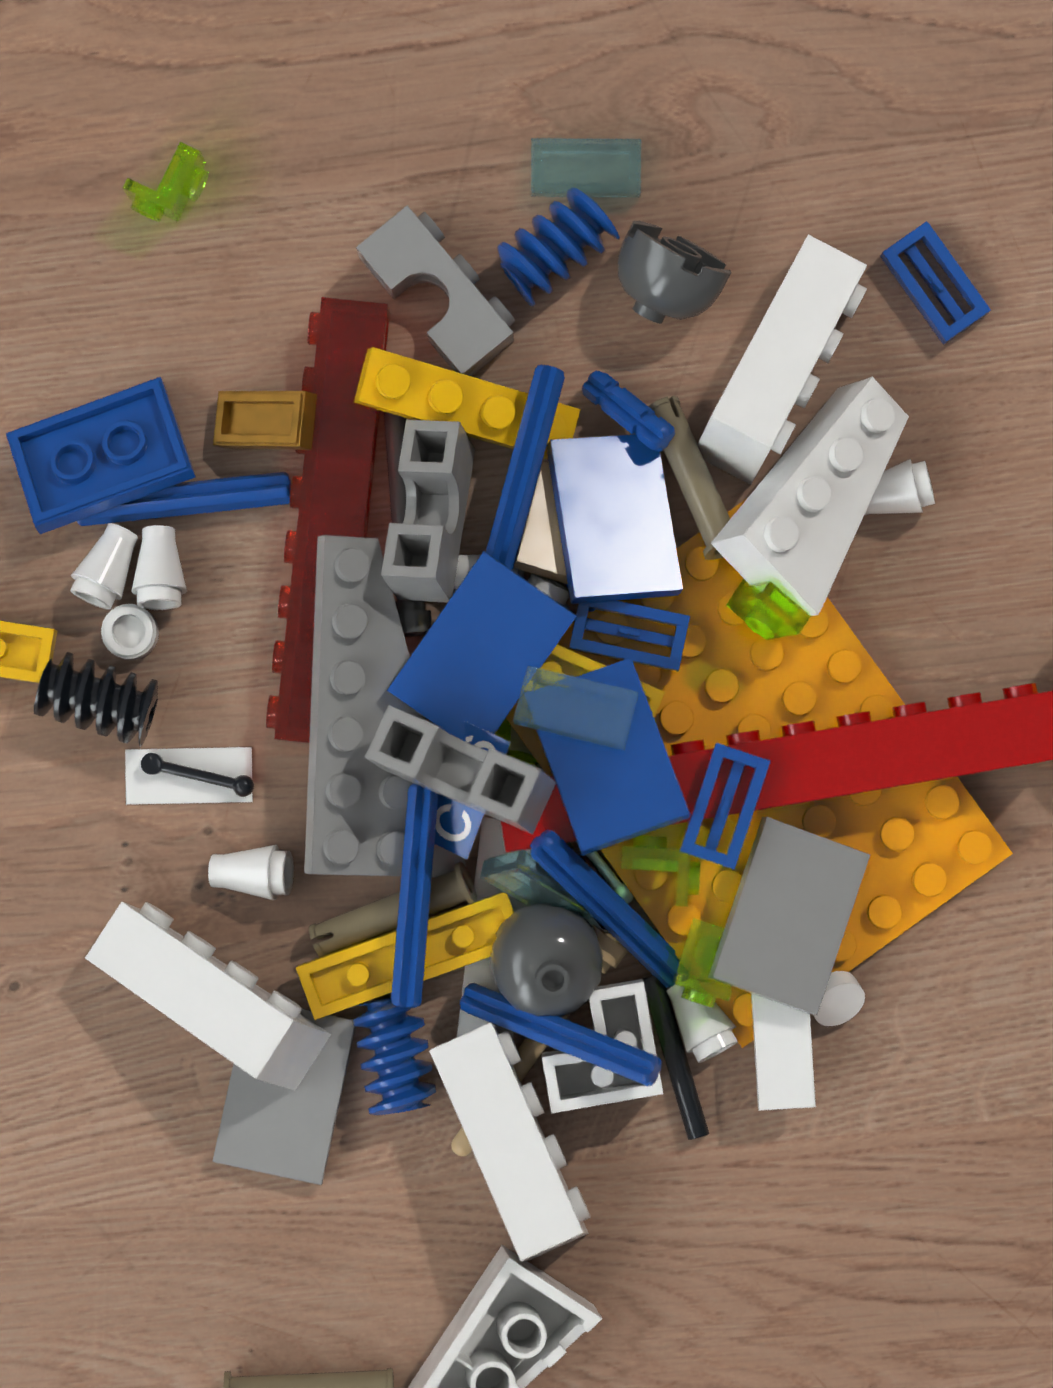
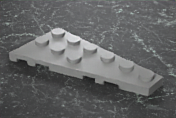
M322 535L317 538L305 874L401 876L408 788L414 783L381 769L366 759L365 756L388 705L427 721V718L387 691L410 658L393 592L381 576L383 555L377 538ZM434 844L432 877L455 870V863L460 861L466 867L465 859Z

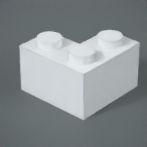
M638 979L598 986L589 998L594 1031L657 1056L644 981ZM559 1050L542 1053L551 1114L663 1094L660 1072L656 1082L652 1086H646Z

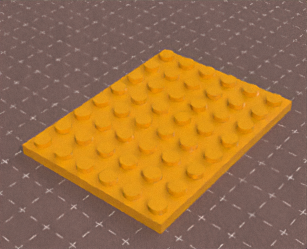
M746 499L727 512L730 519ZM700 532L676 548L683 590L678 596L616 600L690 616L678 672L634 663L640 681L665 691L654 719L668 756L672 755L670 745L704 739L705 750L713 749L715 743L727 746L726 735L759 730L761 740L783 737L781 726L815 721L816 731L838 727V716L870 711L871 721L894 718L892 707L905 705L828 597L819 615L784 621L724 557L715 560L705 559L703 550L706 548ZM601 610L588 611L587 615L589 619L674 636L676 626ZM574 622L571 623L557 643L558 645L569 649ZM584 630L583 639L666 657H670L672 649ZM572 650L606 666L622 661ZM524 691L506 716V719L545 774L553 776L525 700V695L529 693ZM958 777L754 811L735 869L680 852L689 822L668 825L600 849L660 935L675 950V955L688 970L689 975L696 977L702 988L736 1026L732 1029V1032L741 1048H744L754 1040L751 993L708 978L762 817L775 819L870 854L832 972L851 971L1013 854ZM740 813L727 816L716 849L717 852L727 854ZM714 818L702 821L695 844L705 847Z

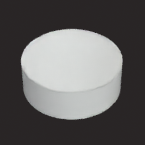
M123 604L115 607L106 615L102 623L101 635L106 648L112 654L126 660H137L145 657L154 649L158 641L159 628L154 616L148 610L135 604Z
M846 971L831 972L818 1014L813 1015L821 1025L836 1026L843 1024L853 1018L862 1008L865 993L851 973Z

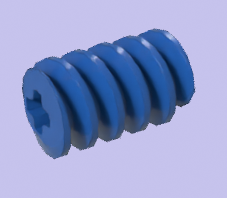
M570 188L567 191L566 195L570 209L558 201L550 204L549 210L553 222L542 215L533 217L532 224L536 236L522 228L515 231L514 236L518 250L506 242H501L497 247L502 270L519 294L532 307L536 305L531 290L532 287L537 286L548 294L553 292L548 276L550 273L554 272L566 281L571 278L566 264L568 259H572L582 267L588 265L583 250L586 245L600 254L605 251L600 234L605 231L617 240H620L615 226L606 213L591 197L577 188Z
M391 997L358 1004L359 1006L367 1007V1012L353 1019V1025L368 1028L371 1030V1034L357 1041V1048L372 1050L375 1053L374 1057L360 1064L361 1070L375 1072L379 1076L378 1079L364 1086L365 1092L382 1095L383 1099L368 1108L369 1114L386 1115L430 1106L431 1104H426L422 1101L436 1093V1084L419 1081L418 1078L432 1071V1062L415 1059L417 1054L429 1047L428 1040L411 1037L413 1032L425 1026L424 1018L407 1015V1011L412 1008L393 1005Z

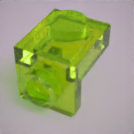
M180 142L156 191L127 178L122 189L127 197L133 200L130 208L156 222H160L163 215L178 222L188 200L190 199L195 202L199 198L208 179L209 172L204 170L206 162L201 152Z
M743 579L726 604L728 608L745 621L752 631L766 640L800 634L811 617L771 581L750 585Z
M640 835L634 837L633 846L621 845V869L675 872V906L687 907L688 895L699 894L700 862L690 861V855L680 852V849L667 848V837Z
M692 918L673 979L675 985L684 987L681 998L714 1008L716 998L726 1001L730 1000L732 986L708 978L725 928Z

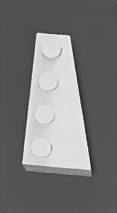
M808 234L697 444L704 461L751 485L770 449L781 454L796 424L786 420L793 405L796 404L802 408H805L820 380L818 377L810 374L818 358L829 363L844 334L834 329L841 314L843 313L852 318L867 288L858 284L867 267L866 264Z
M873 377L840 387L833 393L711 542L714 548L784 621L819 615L909 418Z
M121 902L85 959L255 1079L295 1091L331 1034L299 1014L302 1008L286 996L275 990L270 994L256 985L259 978L249 970L231 960L226 965L212 956L216 948L190 931H187L185 936H182L171 929L170 925L174 919L148 902H145L141 909Z
M488 1023L429 1050L520 1261L532 1260L589 1234L583 1221L591 1217L577 1186L568 1189L560 1171V1168L567 1166L560 1145L554 1134L545 1137L536 1118L545 1113L531 1082L525 1085L521 1084L513 1067L514 1064L522 1060L510 1032L507 1030L499 1034L496 1027L492 1023Z
M501 1245L408 1388H525L547 1366L549 1368L553 1366L566 1353V1349L585 1331L588 1333L602 1320V1317L594 1304L528 1261H520L517 1254Z

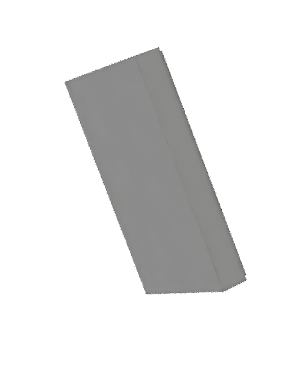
M762 817L708 978L800 1011L817 1015L870 854L775 819Z
M302 1008L299 1014L329 1032L331 1036L295 1091L257 1080L233 1063L212 1162L318 1185L323 1184L356 1026L353 1025L352 1018L333 1014L314 1020L311 1010Z

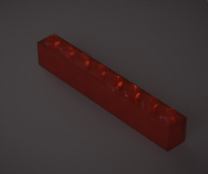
M321 297L320 312H310L307 342L308 345H316L314 367L305 366L302 391L317 394L312 450H296V454H304L302 476L293 475L290 491V508L299 509L297 530H287L284 547V563L293 564L291 586L281 585L278 603V618L287 619L285 641H275L272 659V673L281 674L279 696H269L266 715V728L275 729L274 739L281 742L309 744L317 538L322 535L367 538L380 410L354 403L367 349L375 347L387 351L391 313L388 304Z

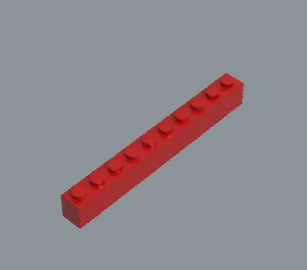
M1036 683L1003 688L1004 699L982 703L981 692L947 698L948 709L927 712L926 703L918 702L892 707L894 718L871 721L870 711L838 716V727L816 731L815 721H806L781 726L783 737L761 740L759 730L726 735L728 747L770 761L754 810L757 811L1053 760V691L1038 693ZM704 739L670 745L672 755L668 756L688 807L690 818L713 749L705 750ZM723 758L703 820L715 818L733 764L732 760ZM744 765L728 815L741 812L755 768ZM556 784L533 834L501 821L506 853L531 849L530 844L532 840L540 836L545 830L554 831L565 843L577 841ZM690 818L676 822L674 824L689 822Z

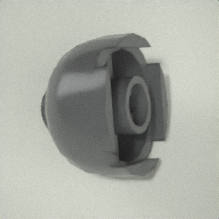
M633 221L618 255L619 280L623 290L636 300L632 309L642 317L661 324L665 316L682 320L698 316L710 308L722 292L731 275V270L724 269L726 264L705 249L679 235L676 240L665 236L659 239L658 236L663 228L642 221Z
M539 902L518 909L501 923L496 933L497 938L492 946L490 966L498 990L516 1010L536 1016L550 1015L562 1017L576 1012L589 1001L591 994L597 989L601 981L603 953L593 926L580 912L571 908L567 910L563 907H555L551 903Z

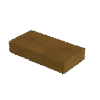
M218 391L213 446L228 449L312 450L317 394L307 391Z

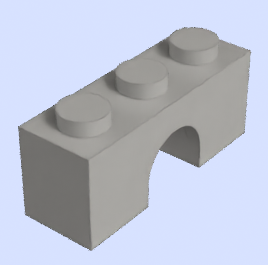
M407 205L356 247L358 256L393 299L397 298L409 287L419 283L433 284L446 293L450 300L448 311L440 322L427 331L428 340L453 371L473 376L514 342V332L509 326L515 320L496 296L487 301L474 286L480 278L461 254L452 259L439 244L445 236L430 216L423 212L417 217Z
M406 420L398 472L404 481L406 490L405 516L403 523H389L381 571L382 578L398 600L448 603L453 596L475 448L460 422Z
M389 705L365 756L366 759L391 774L530 834L534 833L556 784L552 778L536 767L491 748L487 751L447 733L437 725Z

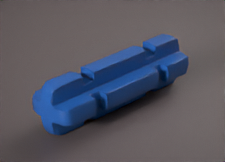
M594 371L583 384L582 393L595 405L599 404L603 412L628 432L638 435V440L648 448L661 452L667 448L669 442L675 436L674 426L662 417L658 418L655 415V411L625 387L623 389L620 388L619 383L607 373Z

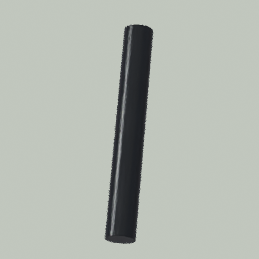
M653 975L642 978L647 1002L688 1140L706 1136L709 1134V1130L670 998L666 992L667 988Z

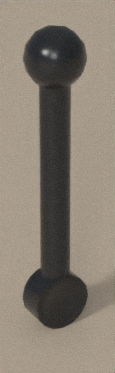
M148 753L141 760L142 770L149 775H157L160 772L206 782L233 789L235 794L240 797L250 795L254 789L253 780L247 775L232 778L163 761V758L156 753Z

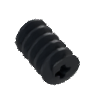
M67 652L58 665L53 664L52 659L47 663L38 685L34 702V714L43 717L53 707L55 721L65 723L75 712L76 728L86 730L96 719L97 734L107 737L117 725V736L120 742H130L138 732V742L141 747L147 737L156 711L158 681L152 679L142 692L137 691V674L131 672L122 685L116 684V667L109 666L101 678L95 677L94 660L88 659L78 672L74 670V654Z

